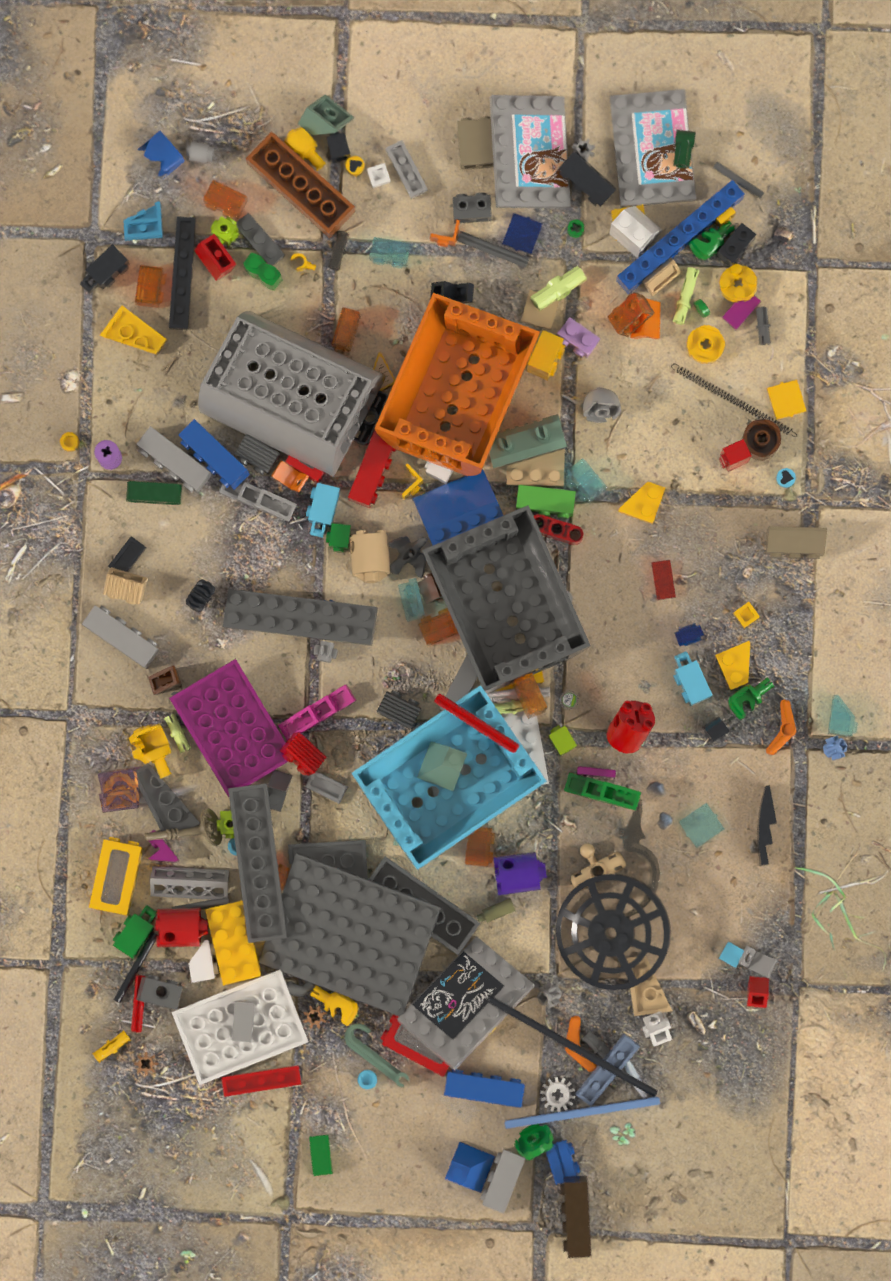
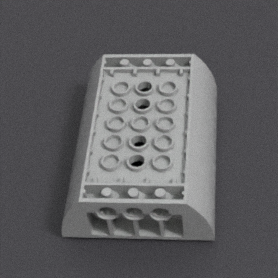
M245 311L237 316L201 383L198 407L200 413L334 477L383 385L386 375L251 311ZM251 363L259 364L256 371L249 370ZM268 371L276 373L273 379L265 378ZM302 387L309 388V393L305 396L299 394V390ZM319 395L326 396V401L322 404L316 402V398Z

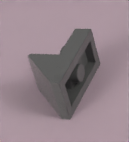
M277 770L273 771L268 783L271 809L281 812L293 775Z

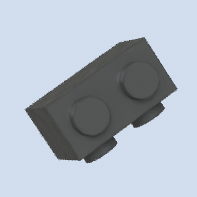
M481 192L476 193L475 196L457 194L456 197H452L454 224H456L457 220H460V223L492 221L490 195Z

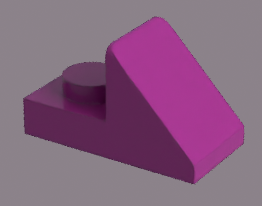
M163 839L148 840L155 849L160 848L149 860L174 863L180 861Z

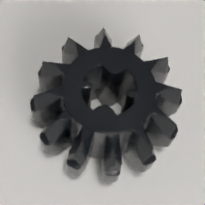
M199 580L188 595L186 605L193 611L201 612L214 595L215 587L209 581Z

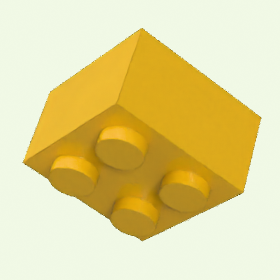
M543 330L528 362L527 372L547 381L550 376L553 377L558 365L556 361L557 359L561 360L565 352L564 339Z

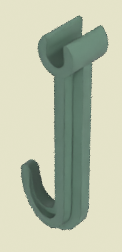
M359 1023L347 1028L345 1041L349 1048L393 1080L398 1087L404 1088L399 1079L403 1077L409 1081L408 1075L399 1071L354 1036L356 1029L370 1033V1028Z

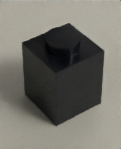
M331 133L329 137H326L333 163L348 160L351 157L345 133Z

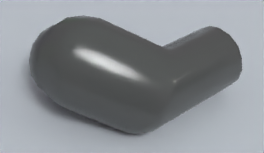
M293 981L286 983L290 995L303 997L315 987L311 982H307L302 986L295 984Z

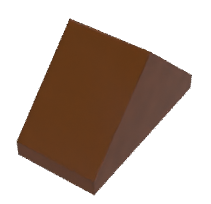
M175 665L148 677L153 695L182 687Z

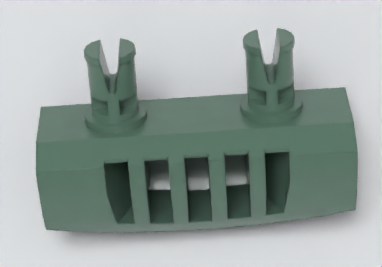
M558 414L543 418L542 421L537 422L536 420L531 424L525 423L521 427L515 426L511 430L508 428L504 432L498 431L489 453L493 468L567 447Z

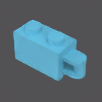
M317 483V486L312 488L310 498L313 499L312 506L308 505L306 517H309L308 521L312 523L310 535L323 538L326 526L331 527L340 488ZM316 524L322 525V530L316 529Z
M687 651L674 656L678 669L675 670L676 675H673L677 686L681 685L684 691L681 693L684 702H689L690 706L712 697V692L697 660L692 662ZM687 660L688 664L682 666L680 662Z

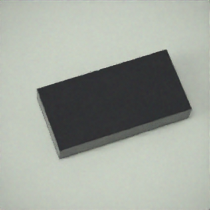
M131 536L108 567L129 572L147 548Z

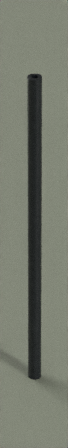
M489 997L487 1001L489 1004L652 1097L656 1096L658 1090L495 997Z

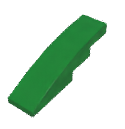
M570 772L564 788V792L634 811L637 809L642 793Z

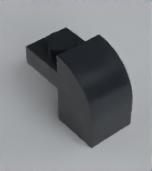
M447 281L431 283L430 299L433 293L463 304L473 303L474 284L469 282L453 284Z

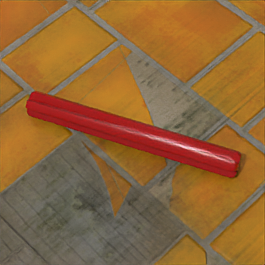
M442 694L436 696L434 700L436 704L508 751L515 753L519 748L518 743Z

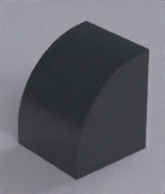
M719 717L702 727L711 743H714L730 732Z

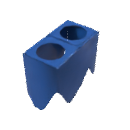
M161 130L137 149L138 151H145L144 156L150 161L161 162V170L158 176L167 174L165 176L167 177L185 162L182 154L172 145Z

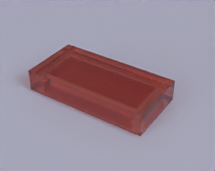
M671 561L651 562L656 600L676 598Z

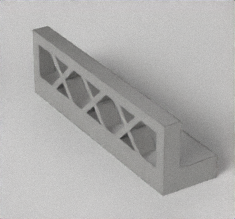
M152 866L150 896L211 900L228 897L229 870ZM155 885H163L166 889L155 890ZM182 886L185 890L177 891L174 887ZM202 887L204 891L196 892L194 888ZM224 888V893H215L213 889Z

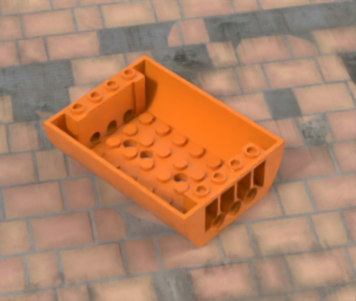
M433 293L375 426V431L386 443L396 450L465 476L480 474L540 335V331ZM472 356H477L480 360L476 364H471L469 359ZM470 373L472 378L469 381H464L462 375ZM449 407H456L458 412L454 415L447 412ZM447 423L451 428L444 432L440 429V426Z

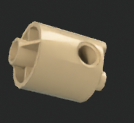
M360 530L356 531V534H352L349 538L352 576L357 577L364 583L380 582L390 574L388 535H386V530H377L375 533Z

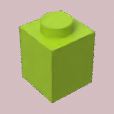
M558 725L550 730L551 734L548 737L559 756L577 747L566 726L561 728Z

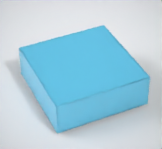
M728 941L718 959L736 968L744 950Z

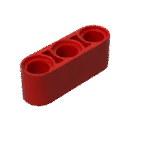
M541 514L534 515L535 520H541L544 524L542 528H539L542 536L570 545H578L582 542L584 533L581 527ZM558 525L561 527L562 532L554 534L551 528ZM572 531H577L580 534V538L573 540L569 534Z

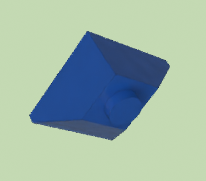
M459 1142L445 1179L481 1193L496 1156Z

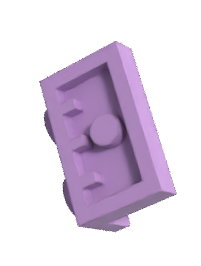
M570 317L556 334V336L564 339L563 345L565 347L569 345L579 357L585 356L588 358L600 341L598 336Z

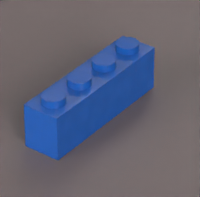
M195 419L179 434L182 440L180 444L186 450L191 449L195 452L193 456L200 463L204 461L208 465L206 467L212 475H219L221 477L219 481L226 488L230 486L235 490L250 475L249 471Z
M457 1069L447 1072L444 1096L522 1108L525 1084H521L519 1079L510 1078L508 1082L502 1081V1077L490 1075V1078H483V1074L471 1072V1075H464L462 1070Z

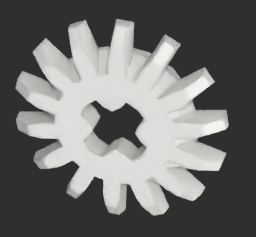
M555 1077L554 1083H552L551 1079L548 1080L549 1086L543 1084L546 1091L540 1092V1094H545L541 1101L546 1100L547 1103L544 1106L548 1107L551 1105L550 1111L552 1112L555 1107H557L558 1112H561L560 1107H563L565 1111L568 1110L566 1104L568 1103L572 1106L573 1103L569 1100L570 1098L575 1099V1096L570 1095V1092L575 1090L574 1088H568L571 1085L570 1082L566 1085L564 1084L565 1078L558 1082V1077ZM557 1089H560V1093H563V1097H560L557 1101L555 1100V1097L552 1096V1093L556 1092Z

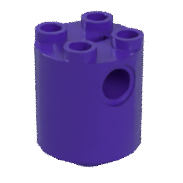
M536 852L493 857L498 896L541 890L540 882L543 878H547L545 862L542 863L537 859Z

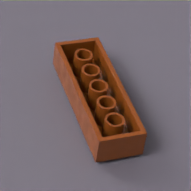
M272 131L246 157L247 164L329 239L356 212L355 206Z

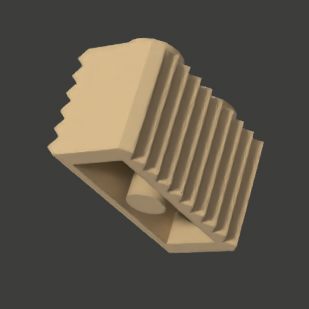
M110 568L106 576L103 594L111 599L125 600L129 604H140L144 597L148 578Z

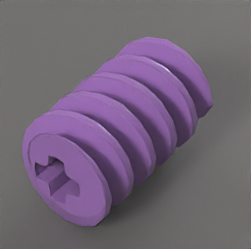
M103 440L96 445L95 457L103 468L113 470L121 464L122 454L114 442Z

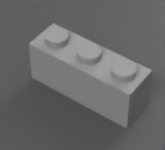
M503 1149L502 1153L498 1152L494 1162L497 1164L496 1170H491L487 1180L490 1182L488 1190L484 1188L480 1200H483V1206L503 1214L505 1213L525 1157Z

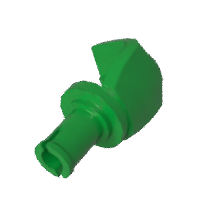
M727 221L717 230L709 228L707 232L701 234L709 243L699 239L691 240L688 243L690 250L700 260L705 261L709 259L725 244L723 239L736 230L734 225L727 229L732 224L730 221Z
M768 677L755 687L750 684L744 686L728 699V705L738 719L742 720L746 716L743 710V703L749 704L750 711H753L755 703L758 705L762 703L761 696L774 688L773 683H769L770 679Z

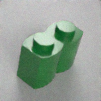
M250 253L243 262L246 272L251 277L259 279L267 289L274 291L282 282L279 270L270 264H266L264 259L258 254Z

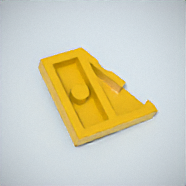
M646 482L619 508L618 512L653 524L665 487Z
M750 641L715 655L730 691L748 683Z

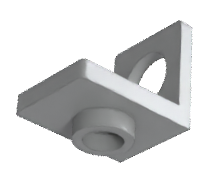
M746 946L739 960V964L767 978L770 977L777 960L757 952L749 946ZM750 953L749 958L745 962L747 954Z

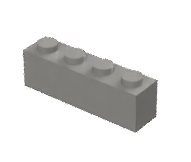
M151 426L136 444L140 454L146 458L148 456L153 458V463L160 469L164 467L170 471L168 475L176 481L178 479L183 481V486L190 492L194 490L198 493L212 476L210 471Z
M95 605L82 625L147 669L159 652V649L156 648L158 644L150 638L145 640L140 637L142 633L134 627L131 630L125 626L126 622L118 616L115 619L109 615L110 611L102 605L100 608Z

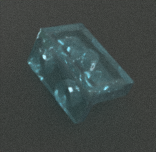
M374 237L369 256L370 261L377 265H384V263L392 264V267L400 269L403 266L407 267L411 243Z
M409 579V582L399 584L398 588L406 621L410 622L425 618L417 579Z

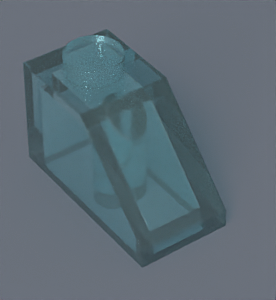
M834 695L832 698L828 734L851 738L853 733L856 734L858 722H854L855 716L840 696Z

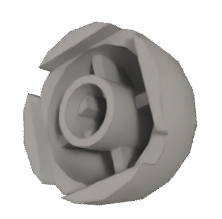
M598 387L585 396L583 415L587 417L588 421L604 423L607 422L605 418L612 417L613 420L621 414L619 398L612 390Z

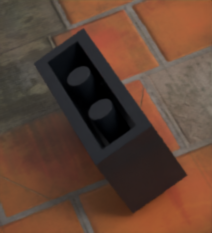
M575 150L559 167L561 171L559 174L568 181L570 179L575 183L573 185L574 188L581 194L584 191L589 196L587 199L594 206L598 204L601 207L616 190L613 184Z

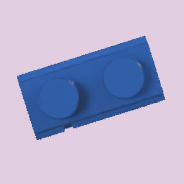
M567 1140L553 1143L552 1149L545 1151L555 1184L563 1183V1177L578 1176L577 1173H580V1168L577 1161L573 1162L571 1154H575L571 1142L567 1143Z

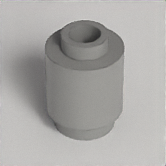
M192 142L191 145L187 146L186 156H189L190 161L212 162L215 148L210 147L209 144Z

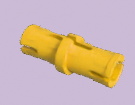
M123 1030L113 1039H108L105 1045L92 1054L101 1063L112 1053H117V1050L131 1041V1039Z

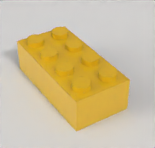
M243 900L205 909L223 985L226 986L262 977L255 944L248 943Z

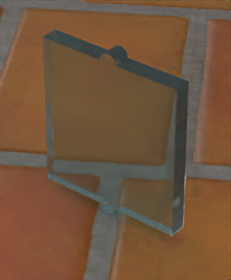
M707 803L679 821V824L686 832V837L691 839L696 848L724 830V827L717 819V814L713 813Z

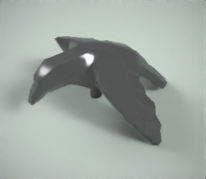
M405 536L390 541L388 543L389 547L396 548L399 552L397 559L390 564V572L395 575L399 574L402 567L409 563L415 568L417 576L420 579L423 578L426 558L419 550L426 544L428 539L423 537L411 543L409 538Z

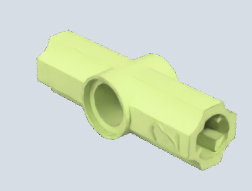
M576 266L561 277L556 276L550 280L546 287L531 296V300L535 307L541 311L554 301H560L567 297L571 290L585 282L587 278L582 269Z

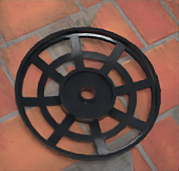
M602 874L580 883L565 898L556 921V939L560 954L566 965L581 980L601 989L623 990L643 983L660 968L669 950L671 926L667 910L661 899L645 883L623 874ZM614 880L625 882L626 886L622 894L615 892L599 894L595 883ZM588 886L591 898L580 906L576 914L567 910L566 908L572 898ZM634 886L648 895L655 904L656 910L646 914L641 905L630 898ZM612 898L618 899L619 902L616 910H605L601 900ZM594 903L598 914L590 921L581 915L587 907ZM628 903L635 908L640 917L631 920L623 913L626 904ZM563 916L573 921L571 934L574 945L567 948L563 947L561 938ZM660 916L664 930L662 949L650 945L652 939L650 921ZM578 924L588 928V939L581 942L578 941L577 936ZM642 924L645 926V942L635 939V927ZM608 928L615 929V938H609L607 936L606 932ZM592 946L599 953L596 963L591 961L582 950ZM631 946L640 949L641 952L637 958L628 963L624 952ZM577 952L579 957L588 966L593 968L591 979L575 968L570 962L568 955ZM647 952L659 956L651 969L637 979L632 968L643 960ZM606 956H617L621 967H603ZM601 972L610 974L624 972L629 982L610 985L599 983L598 980Z

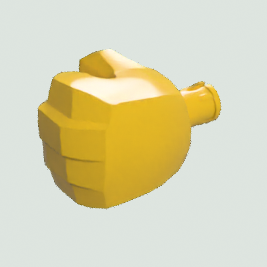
M149 724L135 729L129 737L131 745L136 747L132 751L133 758L142 761L144 764L154 763L160 779L171 775L172 773L165 760L166 756L171 754V748L160 724Z

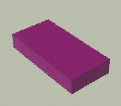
M755 295L747 301H737L723 315L722 319L737 330L761 301Z
M578 766L576 775L615 779L616 771Z

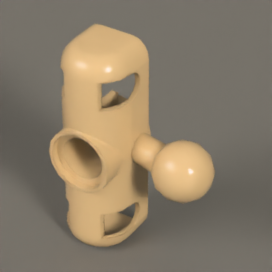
M586 843L581 846L580 854L588 859L590 866L574 873L570 879L575 888L589 878L595 877L593 875L594 867L601 866L604 870L603 874H615L626 867V862L620 852H615L597 861L594 856V846ZM616 854V857L609 860V857ZM620 865L622 866L621 869L615 871L614 868H616V867H618V866H620ZM580 872L582 873L581 875H579L578 877L575 878L574 875H576V874H578V873H580Z

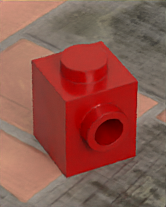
M749 976L747 1006L766 1008L769 996V978Z

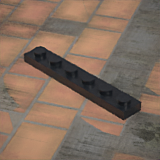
M177 217L169 318V329L188 330L196 231V218Z

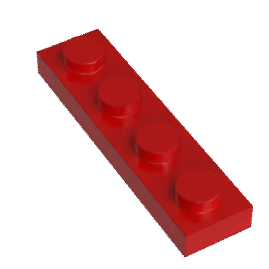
M299 1065L222 1077L224 1097L302 1085Z

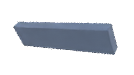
M624 1033L603 1060L622 1070L639 1049L640 1045ZM597 1066L575 1094L589 1106H592L616 1075Z

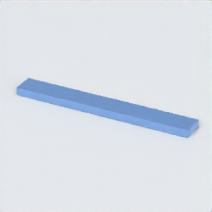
M650 1097L505 1120V1128L660 1105L659 1097Z

